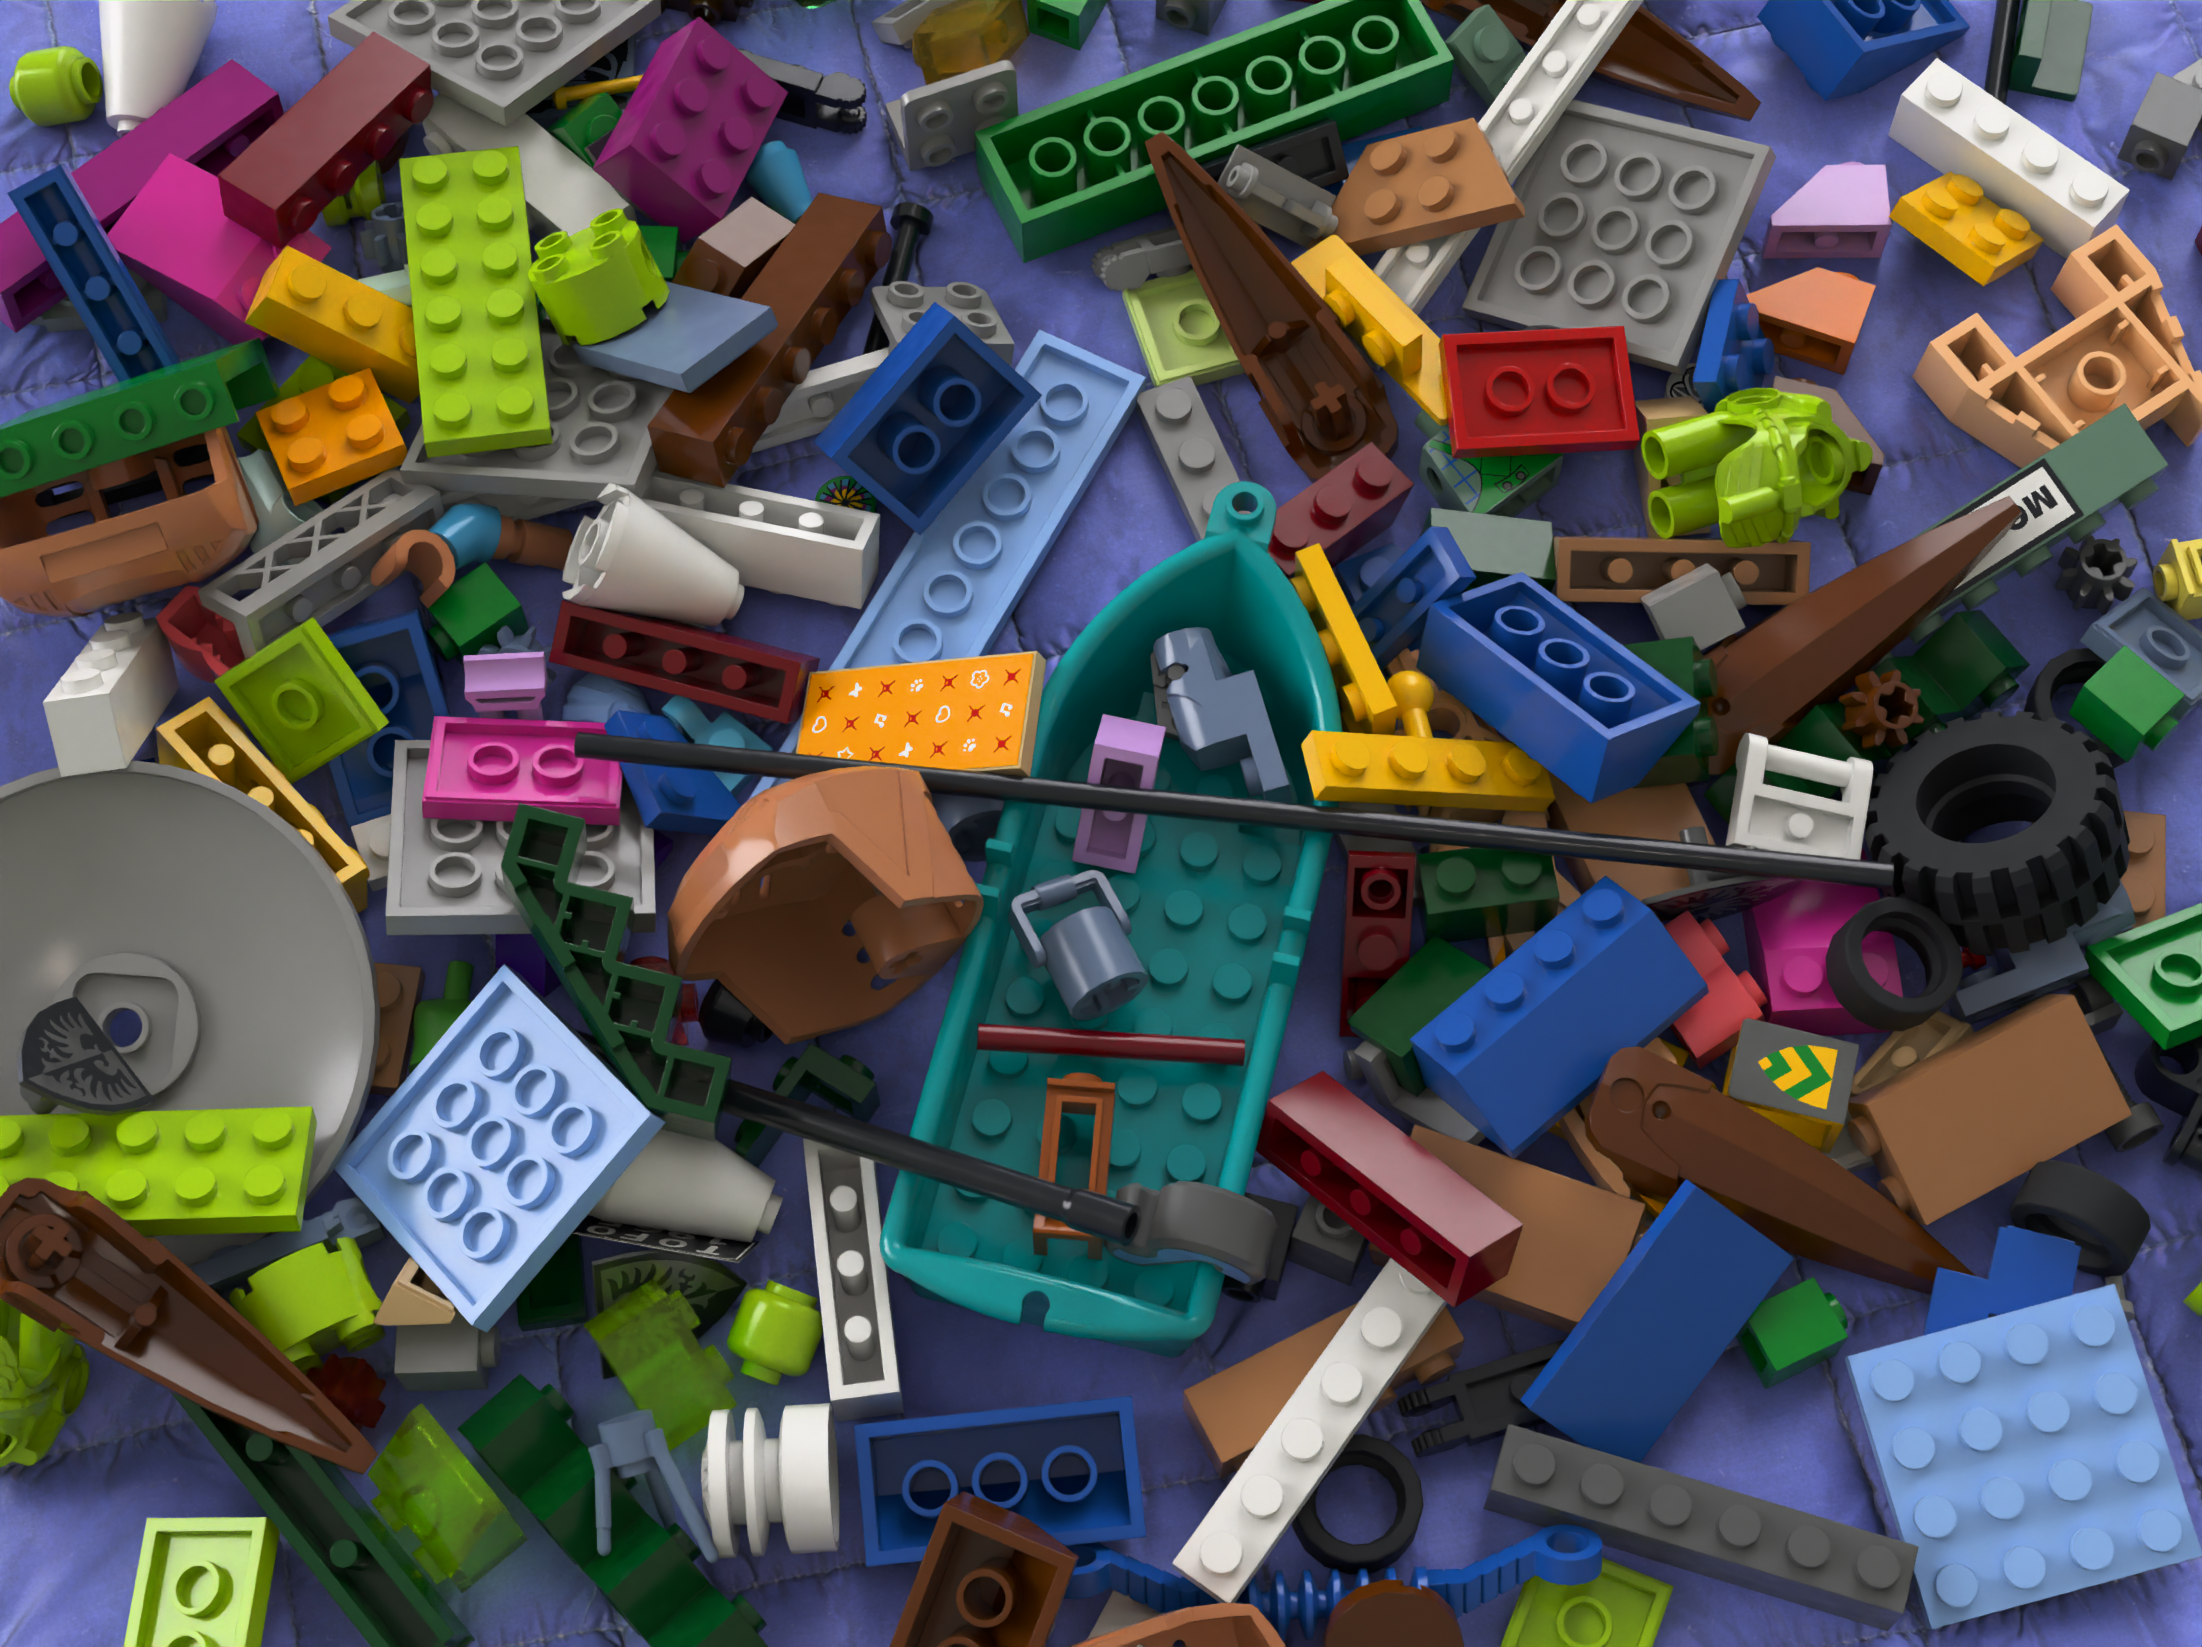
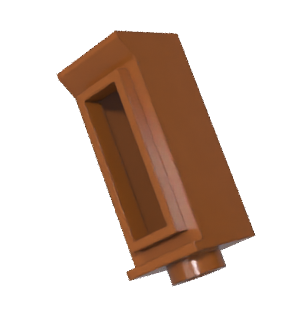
M1070 1073L1063 1076V1079L1047 1078L1038 1178L1056 1182L1062 1113L1095 1115L1089 1190L1107 1196L1115 1114V1083L1103 1082L1100 1077L1088 1073ZM1035 1213L1033 1224L1034 1255L1047 1256L1049 1238L1088 1241V1259L1102 1260L1104 1239L1073 1230L1063 1222Z

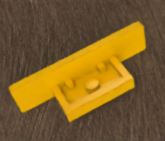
M1330 235L1293 260L1291 264L1339 318L1341 327L1366 350L1370 358L1377 365L1381 366L1438 425H1447L1448 417L1439 352V342L1441 339L1339 236Z

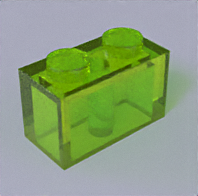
M651 1279L585 1323L584 1327L637 1410L652 1409L656 1427H662L668 1450L671 1451L709 1425L712 1410H731L737 1406V1403L725 1386L735 1377L716 1347L711 1344L703 1350L692 1334L691 1330L701 1323L682 1293L677 1289L668 1295Z

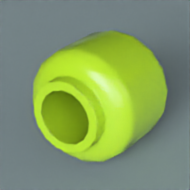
M58 46L27 52L19 58L14 70V76L10 79L9 91L14 105L19 110H22L29 120L38 126H55L84 121L92 115L96 104L102 98L103 83L100 71L92 59L86 57L75 47Z
M771 1280L767 1281L765 1289L753 1288L747 1291L743 1296L727 1338L729 1350L736 1356L744 1359L740 1372L778 1386L782 1374L793 1377L806 1374L823 1334L822 1315L820 1311L815 1309L818 1298Z

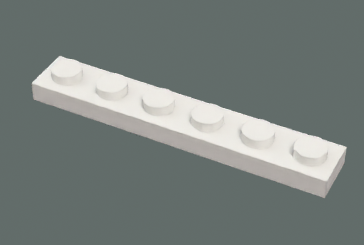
M1390 1258L1172 1562L1173 1569L1220 1603H1235L1447 1302Z

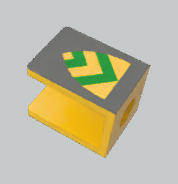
M1747 1018L1742 1022L1737 1046H1734L1729 1054L1722 1094L1781 1126L1820 1152L1829 1154L1845 1124L1860 1044Z

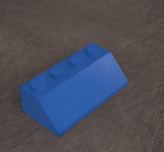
M1523 572L1430 604L1416 668L1591 804L1638 785L1698 715L1701 705L1699 701Z
M1605 875L1411 1037L1410 1042L1424 1084L1512 1159H1515L1596 1089L1603 1069L1610 1057L1621 1048L1646 1047L1708 994L1709 990L1706 982L1654 912Z
M1132 1396L854 1425L866 1567L922 1561L943 1504L963 1491L1028 1518L1064 1546L1146 1537Z

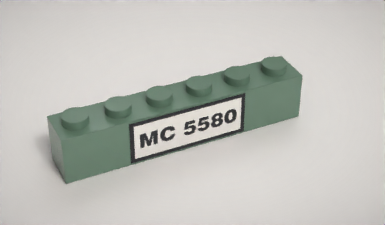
M2125 403L1915 536L1917 537L2008 496L2012 498L2023 513L2006 535L1967 577L1901 642L1910 637L1915 645L1922 643L1946 623L1942 616L1961 604L1968 611L1979 607L2000 591L1996 584L2000 579L2015 570L2021 578L2031 574L2053 558L2049 548L2068 536L2074 544L2081 542L2107 523L2102 517L2104 513L2120 503L2128 511L2150 498L2160 489L2155 481L2169 464ZM1891 652L1886 654L1869 671H1874L1886 658H1892Z

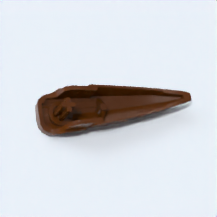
M1420 0L1423 6L1460 25L1476 8L1489 4L1523 50L1530 52L1566 0ZM1641 5L1589 76L1666 102L1747 122L1752 119L1761 104L1743 84Z
M1163 131L1145 141L1171 217L1194 271L1234 353L1261 398V401L1258 402L1288 454L1311 483L1319 480L1370 442L1391 460L1398 448L1399 430L1388 402L1385 386L1355 346L1345 336L1339 318L1262 229L1179 144Z
M2010 496L2005 497L1890 549L1781 608L1738 636L1734 633L1702 653L1704 659H1713L1718 683L1717 696L1708 698V717L1715 719L1719 740L1718 754L1716 756H1709V776L1723 775L1736 762L1738 746L1745 733L1767 737L1768 744L1776 746L1816 705L1833 703L1856 683V676L1868 672L1913 631L2006 535L2023 514Z
M1639 1046L1621 1048L1606 1063L1584 1118L1586 1137L1596 1151L1609 1158L1619 1167L1623 1173V1181L1633 1191L1650 1199L1668 1204L1687 1179L1787 1252L1929 1295L1932 1293L1937 1267L1976 1276L1923 1227L1878 1191L1791 1132L1722 1094L1712 1081Z
M25 1178L10 1185L0 1197V1299L43 1327L53 1332L58 1328L172 1393L281 1444L361 1475L366 1472L377 1457L378 1453L360 1431L285 1355L156 1238H145L87 1191L69 1190L46 1179Z

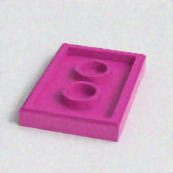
M434 716L422 797L423 818L514 822L518 805L522 803L584 818L586 824L619 825L624 774L619 762L575 757L574 744L577 733L607 735L604 727L605 723Z

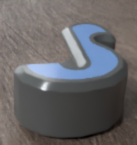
M1178 1181L1162 1187L1161 1191L1147 1188L1140 1183H1130L1117 1190L1116 1199L1140 1207L1141 1221L1138 1232L1130 1245L1123 1246L1104 1240V1246L1107 1251L1115 1258L1140 1266L1197 1261L1206 1262L1214 1265L1217 1271L1249 1286L1265 1279L1278 1225L1272 1212L1261 1204L1227 1189L1199 1182Z

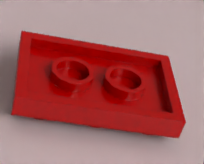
M1624 326L1442 335L1439 342V352L1453 459L1634 450L1639 443V429Z

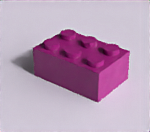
M698 17L661 42L592 170L661 226L678 227L681 242L684 244L724 218L788 92L707 22Z

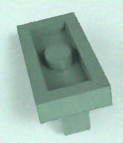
M1489 4L1476 8L1445 40V44L1454 58V64L1489 108L1526 57L1521 45Z

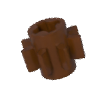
M1896 669L1884 673L1880 678L1873 671L1860 674L1855 677L1859 692H1852L1839 697V701L1846 706V722L1841 727L1843 731L1852 730L1857 735L1863 737L1862 748L1865 750L1878 747L1883 741L1889 748L1908 743L1903 728L1922 724L1924 718L1917 714V698L1921 691L1920 689H1911L1908 685L1900 682V670Z

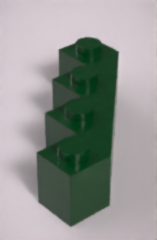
M1982 610L1956 612L1913 655L1886 658L1873 671L1880 678L1884 673L1896 669L1900 670V682L1908 685L1911 689H1920L1921 691L1917 698V714L1922 716L1924 721L1922 724L1903 728L1907 735L1908 743L1889 748L1883 741L1878 747L1867 750L1863 749V737L1857 735L1852 730L1843 731L1841 727L1846 722V706L1841 702L1816 705L1776 746L1845 762L1849 757L1869 760L1873 763L1872 788L1879 773L1887 774L1885 767L1888 761L1899 750L1909 751L1916 737L1928 730L1935 734L1945 729L1946 722L1963 717L1965 722L1986 707L1989 710H1993L2006 702L2019 688V684L2015 679L2030 664ZM1858 687L1853 692H1859ZM1736 762L1703 794L1728 825L1738 772ZM1767 770L1764 772L1763 784L1837 801L1842 800V793L1838 786Z
M519 803L501 863L504 887L613 1069L622 1077L645 1107L662 1117L666 1122L661 1129L715 1142L731 1081L732 1058L671 1043L683 1001L682 977L623 963L635 923L634 898L576 884L588 844L585 819Z
M519 1374L457 1428L498 1479L513 1495H516L536 1518L539 1525L572 1562L581 1568L601 1591L604 1598L650 1647H768L758 1635L767 1626L759 1613L741 1594H738L730 1602L710 1584L693 1563L702 1554L697 1545L675 1522L665 1530L649 1516L629 1492L638 1484L635 1477L619 1478L616 1467L610 1468L611 1551L606 1556H601L598 1553L595 1515V1471L589 1449L566 1423L575 1415V1412L551 1384H546L539 1391L523 1375Z

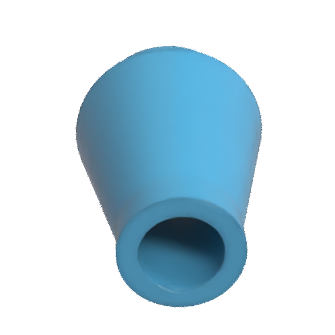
M772 141L762 145L747 171L746 183L771 209L796 224L813 201L797 152L794 149H788L783 141Z

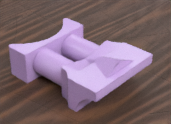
M544 652L464 655L465 700L471 703L475 712L479 713V718L505 719L504 711L516 710L518 719L544 720L541 700L546 696L548 679Z

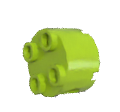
M619 208L598 215L590 222L589 228L583 229L571 236L566 231H560L540 240L534 247L539 258L532 263L527 273L562 344L569 346L573 336L576 337L580 346L592 345L634 328L647 319L642 310L644 306L653 300L658 310L666 302L670 293L635 221L627 220L623 210Z
M336 1238L337 1242L335 1244L339 1251L328 1254L323 1242L290 1254L249 1277L247 1281L252 1292L248 1295H245L243 1289H237V1287L230 1293L229 1302L231 1306L259 1330L307 1378L324 1367L321 1356L343 1345L346 1346L349 1353H355L377 1343L386 1336L382 1325L373 1323L383 1302L377 1297L365 1270L363 1256L353 1238Z

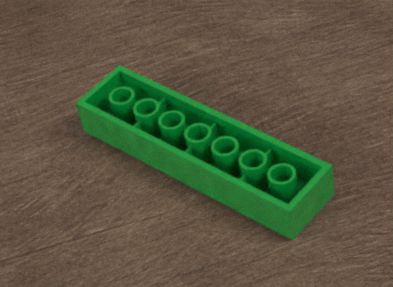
M1325 0L976 131L974 135L977 173L1023 263H1027L1167 209V203L1145 145V141L1162 131L1179 144L1197 163L1232 152L1237 144L1246 147L1325 118L1336 121L1340 141L1342 142L1449 101L1454 58L1420 0Z

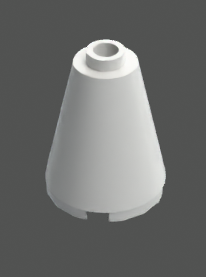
M98 0L106 121L117 130L116 134L119 138L126 135L154 115L159 109L165 107L184 93L216 21L218 7L214 0H204V2L200 0Z
M609 483L596 498L602 500L598 502L605 504L597 518L593 519L584 515L568 552L562 581L572 584L573 588L562 592L563 598L581 606L711 627L719 625L724 618L732 619L737 613L744 596V586L739 584V571L628 489Z
M660 1129L588 1215L601 1219V1221L751 1243L756 1230L769 1235L783 1197L771 1193L776 1182L775 1179L715 1139V1142Z

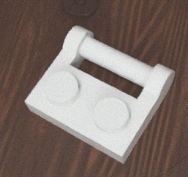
M1745 733L1740 740L1736 754V768L1738 772L1726 846L1746 848L1754 845L1760 850L1860 859L1873 778V763L1856 757H1849L1845 762L1769 745L1767 737ZM1767 770L1838 786L1842 793V800L1837 801L1763 784L1764 772Z

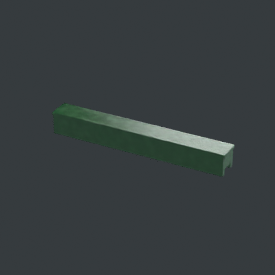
M144 1236L145 1238H154L153 1236ZM171 1392L371 1647H468L475 1640L335 1464L274 1441Z

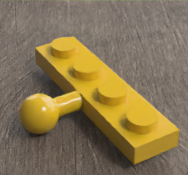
M1412 670L1398 672L1387 681V685L1398 705L1396 719L1402 721L1406 736L1311 730L1301 744L1315 800L1544 812L1555 799L1547 769L1531 759L1526 752L1514 743L1433 738L1427 713L1432 708L1434 702V690L1427 677Z

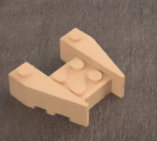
M2117 224L2071 252L2050 289L2076 320L2018 357H2015L1982 317L1975 313L1932 340L1912 376L1951 423L2021 469L2124 403L2144 430L2163 419L2186 447L2192 445L2202 432V373L2200 370L2194 371L2181 342L2185 334L2177 316L2170 317L2160 294L2163 284L2156 268Z

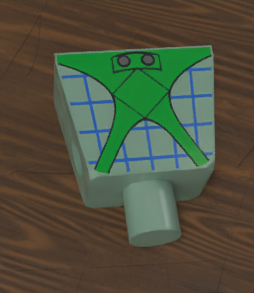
M1423 409L1415 419L1414 424L1429 439L1422 447L1419 475L1441 509L1516 517L1558 485L1564 458L1563 453L1453 459L1449 425H1438Z

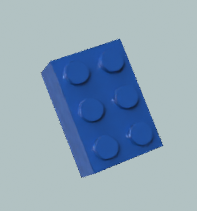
M934 302L814 440V443L910 528L921 535L1039 400L1042 394L956 316Z

